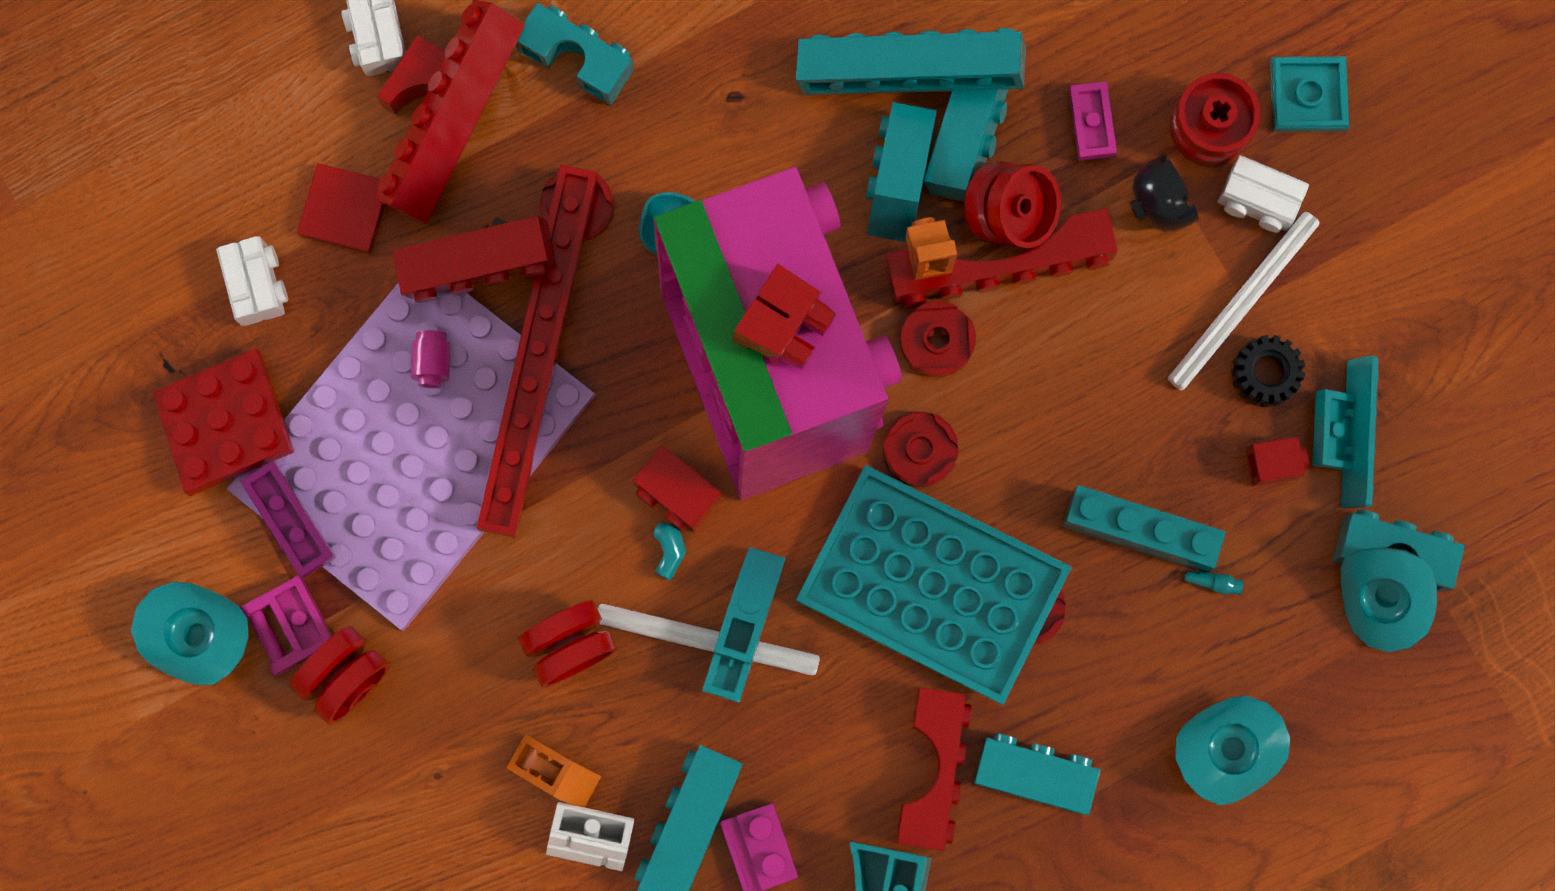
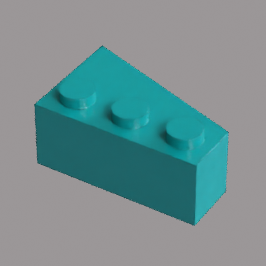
M893 102L890 117L882 115L878 138L885 139L884 147L876 146L872 168L879 169L877 178L870 176L866 199L873 200L867 235L906 242L907 227L913 226L912 223L916 219L937 110Z
M850 841L856 878V891H926L932 857Z

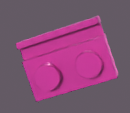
M773 803L720 821L743 891H762L799 878Z

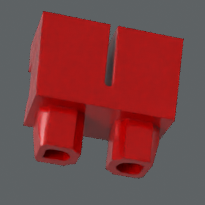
M777 263L757 294L756 299L753 300L734 330L732 341L746 349L748 347L766 356L776 366L782 360L791 366L803 369L815 347L796 335L804 324L823 336L834 320L836 313L825 303L818 300L821 293L819 290Z

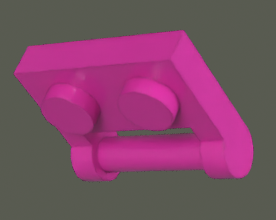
M299 575L240 607L247 619L250 620L272 663L269 667L274 677L286 673L296 665L307 660L332 636L303 578ZM270 606L294 650L287 655L284 654L263 614V611Z

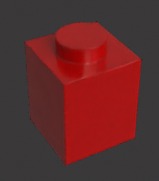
M1298 437L1256 443L1246 449L1253 487L1297 480L1306 474L1305 469L1309 465L1306 448L1300 446Z

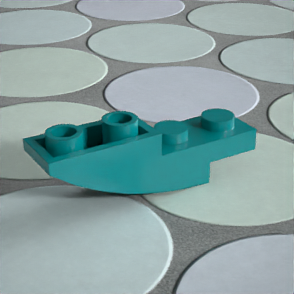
M749 547L716 642L714 655L702 692L740 704L786 558Z

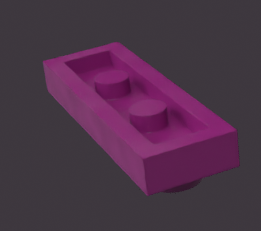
M272 460L240 481L301 578H306L336 558L276 462Z

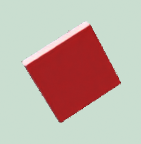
M317 163L297 234L300 237L371 254L385 207L384 204L374 199L378 192L377 187L380 178Z

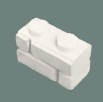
M346 0L348 9L342 10V17L346 31H353L355 44L349 45L354 66H361L365 75L369 77L386 73V71H394L406 53L395 1Z
M1239 155L1230 170L1217 203L1224 205V211L1232 216L1244 218L1248 215L1259 220V226L1263 229L1278 233L1280 230L1287 231L1294 223L1309 184Z
M256 236L216 249L234 319L241 326L251 325L285 314L283 303L288 302V295L283 281H276L273 268L278 267L279 262L273 245L267 246L261 237Z
M558 802L546 855L595 866L605 865L606 868L622 871L629 847L634 818Z

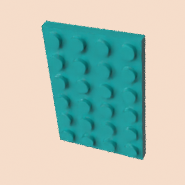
M865 465L796 601L1003 706L1072 566Z

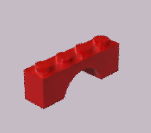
M926 688L918 689L912 728L922 733L931 742L937 755L938 770L935 781L926 794L913 802L901 805L896 844L945 851V844L953 843L955 821L949 820L951 804L958 805L961 782L954 781L956 765H964L966 743L960 742L962 727H969L972 709L971 704H965V694Z

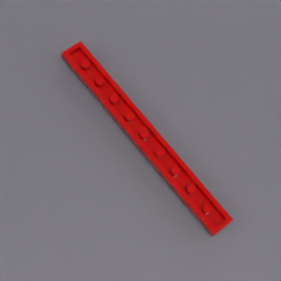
M560 165L547 220L556 265L545 267L546 273L534 277L477 523L478 531L516 538L597 183L598 174L595 171Z

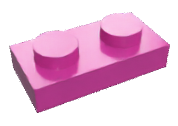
M1107 81L1070 85L1068 92L1078 161L1115 157L1117 148Z

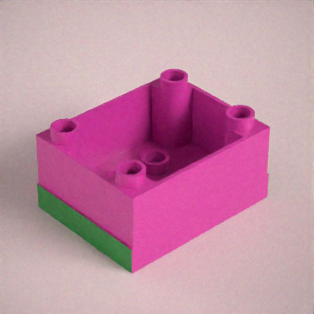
M795 166L710 198L698 200L654 216L661 296L740 501L867 453L876 430L883 427L882 415L889 400L885 388L902 382V376L893 348L885 335L865 341L824 238L825 234L841 228L834 200L825 182L805 188ZM777 263L819 290L821 293L818 300L825 303L836 313L834 320L823 336L804 324L796 335L815 347L803 369L791 366L782 360L776 366L766 356L748 347L746 349L732 341L734 330L753 300L756 299L757 294Z

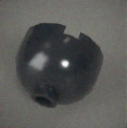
M1165 154L1150 161L1140 169L1134 178L1132 186L1135 199L1129 202L1139 222L1146 219L1154 229L1162 232H1175L1199 221L1195 205L1189 207L1187 201H1189L1187 195L1189 193L1170 159L1167 160Z

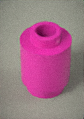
M435 330L419 331L416 333V340L412 341L411 379L418 381L419 387L440 388L442 382L449 380L450 342L447 341V334L445 332Z

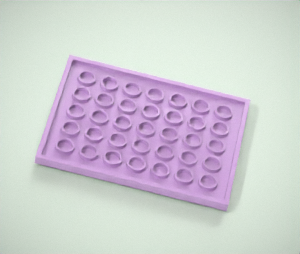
M398 283L284 419L294 453L274 462L277 463L336 557L323 567L400 630L405 631L484 534L483 531L477 530V523L521 335L468 293L451 294L450 290L437 293V299L415 303L414 299L401 295ZM435 330L445 332L447 334V341L450 342L449 380L442 382L440 388L419 387L418 381L411 379L412 341L416 340V333L419 331ZM555 363L530 476L596 396L594 392L557 363ZM259 467L237 476L227 487V490L262 517L240 483L241 480L261 468Z

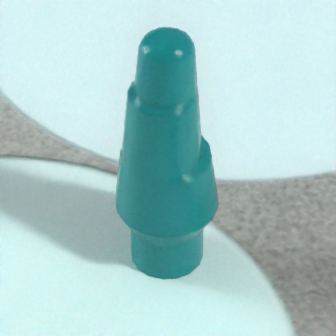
M1190 571L1185 574L1186 582L1209 588L1214 592L1223 595L1242 594L1244 580L1234 579L1229 574Z

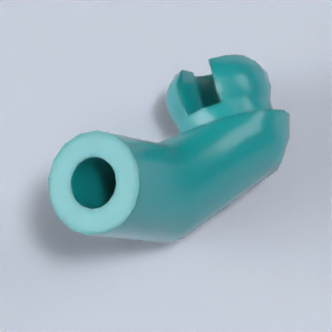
M662 522L655 527L653 535L660 542L664 555L654 572L671 581L686 554V547L680 529L672 523Z

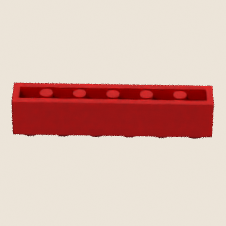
M473 0L464 10L461 17V25L455 37L447 44L444 52L445 57L438 71L432 75L428 82V92L422 104L414 110L411 117L412 124L405 138L397 144L394 152L395 158L388 172L383 174L379 180L378 192L374 198L376 201L409 219L427 224L526 24L492 2Z

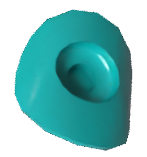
M1383 547L1359 549L1344 558L1341 566V588L1345 614L1352 632L1368 647L1386 652L1408 649L1428 634L1436 613L1437 585L1433 570L1424 559L1405 550Z
M172 582L152 589L136 607L131 627V633L138 653L147 662L174 678L199 686L214 685L232 673L242 659L249 639L247 617L238 605L210 589L184 582Z
M1249 696L1232 697L1211 705L1184 724L1176 736L1175 759L1184 781L1199 797L1218 805L1235 803L1254 793L1279 773L1288 760L1290 736L1283 718L1268 703Z

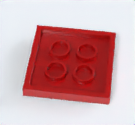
M256 348L152 392L184 493L189 496L266 465L272 460L275 461L294 453L262 354Z

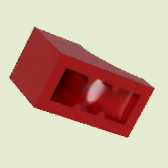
M417 35L377 96L383 108L396 115L408 102L418 97L426 96L428 82L432 75L438 71L445 57V51Z

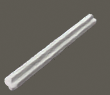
M1308 212L1302 213L1168 376V381L1174 387L1182 391L1188 386L1319 226V221L1316 217Z
M600 604L598 606V611L602 617L599 625L714 652L720 633L719 631L611 605ZM761 641L758 643L753 662L811 676L817 673L820 661L818 655Z

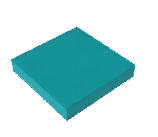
M1346 56L1271 58L1272 132H1346L1349 129Z

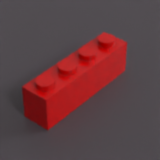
M538 215L392 250L400 293L405 297L414 299L415 303L437 299V293L450 290L451 294L470 292L473 290V284L487 282L488 286L504 284L510 281L509 276L523 273L524 277L542 275L546 273L545 267L556 265L548 223Z

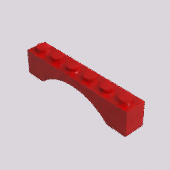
M1108 208L1071 215L1062 227L1040 246L1004 260L979 262L956 259L952 273L915 280L909 251L906 249L886 253L885 266L894 305L903 303L905 308H911L926 303V298L940 296L941 300H950L962 296V291L977 288L979 293L989 292L1000 287L999 283L1014 281V285L1027 284L1035 281L1037 275L1050 273L1053 278L1071 274L1073 272L1072 268L1086 265L1088 270L1100 269L1109 265V261L1113 260L1118 250Z

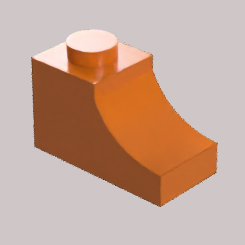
M929 217L914 221L912 223L913 226L907 227L905 237L915 280L952 273L957 258L955 241L951 240L945 220L935 222L934 218Z
M527 734L524 735L506 767L551 796L567 804L580 807L586 806L602 777Z

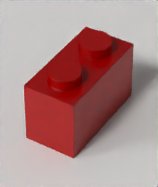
M662 445L633 479L635 486L639 488L635 494L653 508L658 503L668 511L665 518L681 531L687 526L695 532L722 498L721 491Z

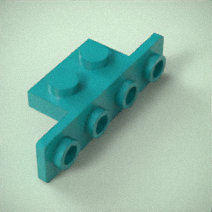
M1369 355L1348 360L1346 393L1328 389L1316 391L1312 466L1342 471L1341 508L1345 509L1370 507L1372 505L1377 382L1379 377L1377 356Z

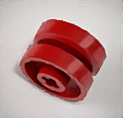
M1210 73L1197 78L1185 89L1171 116L1170 134L1176 149L1187 160L1200 166L1217 167L1232 162L1245 150L1260 124L1261 106L1256 93L1244 80L1231 74Z
M1004 161L987 163L975 172L968 184L964 199L965 218L971 232L981 241L1025 249L1037 247L1051 236L1058 224L1061 212V192L1055 177L1046 168L1033 164H1015Z
M593 600L561 610L545 618L517 638L527 657H538L551 652L539 660L533 668L542 688L572 677L606 659L618 650L609 631L601 630L584 636L596 628L602 620Z
M352 626L341 629L324 642L299 668L289 686L304 701L313 700L318 697L314 712L328 725H333L357 707L379 684L391 665L376 650L363 653L366 640Z

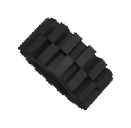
M1268 335L1261 336L1257 340L1253 339L1235 357L1233 361L1235 366L1231 370V376H1235L1233 385L1235 389L1240 388L1242 392L1239 395L1243 399L1246 397L1251 399L1250 404L1257 405L1260 403L1262 407H1269L1273 404L1277 406L1288 400L1301 387L1300 382L1305 377V372H1302L1305 362L1304 360H1299L1298 356L1301 352L1298 348L1293 350L1290 347L1292 342L1288 339L1282 342L1280 341L1281 336L1274 335L1272 338H1268ZM1272 358L1279 363L1282 369V376L1278 383L1266 385L1256 378L1254 366L1259 359Z

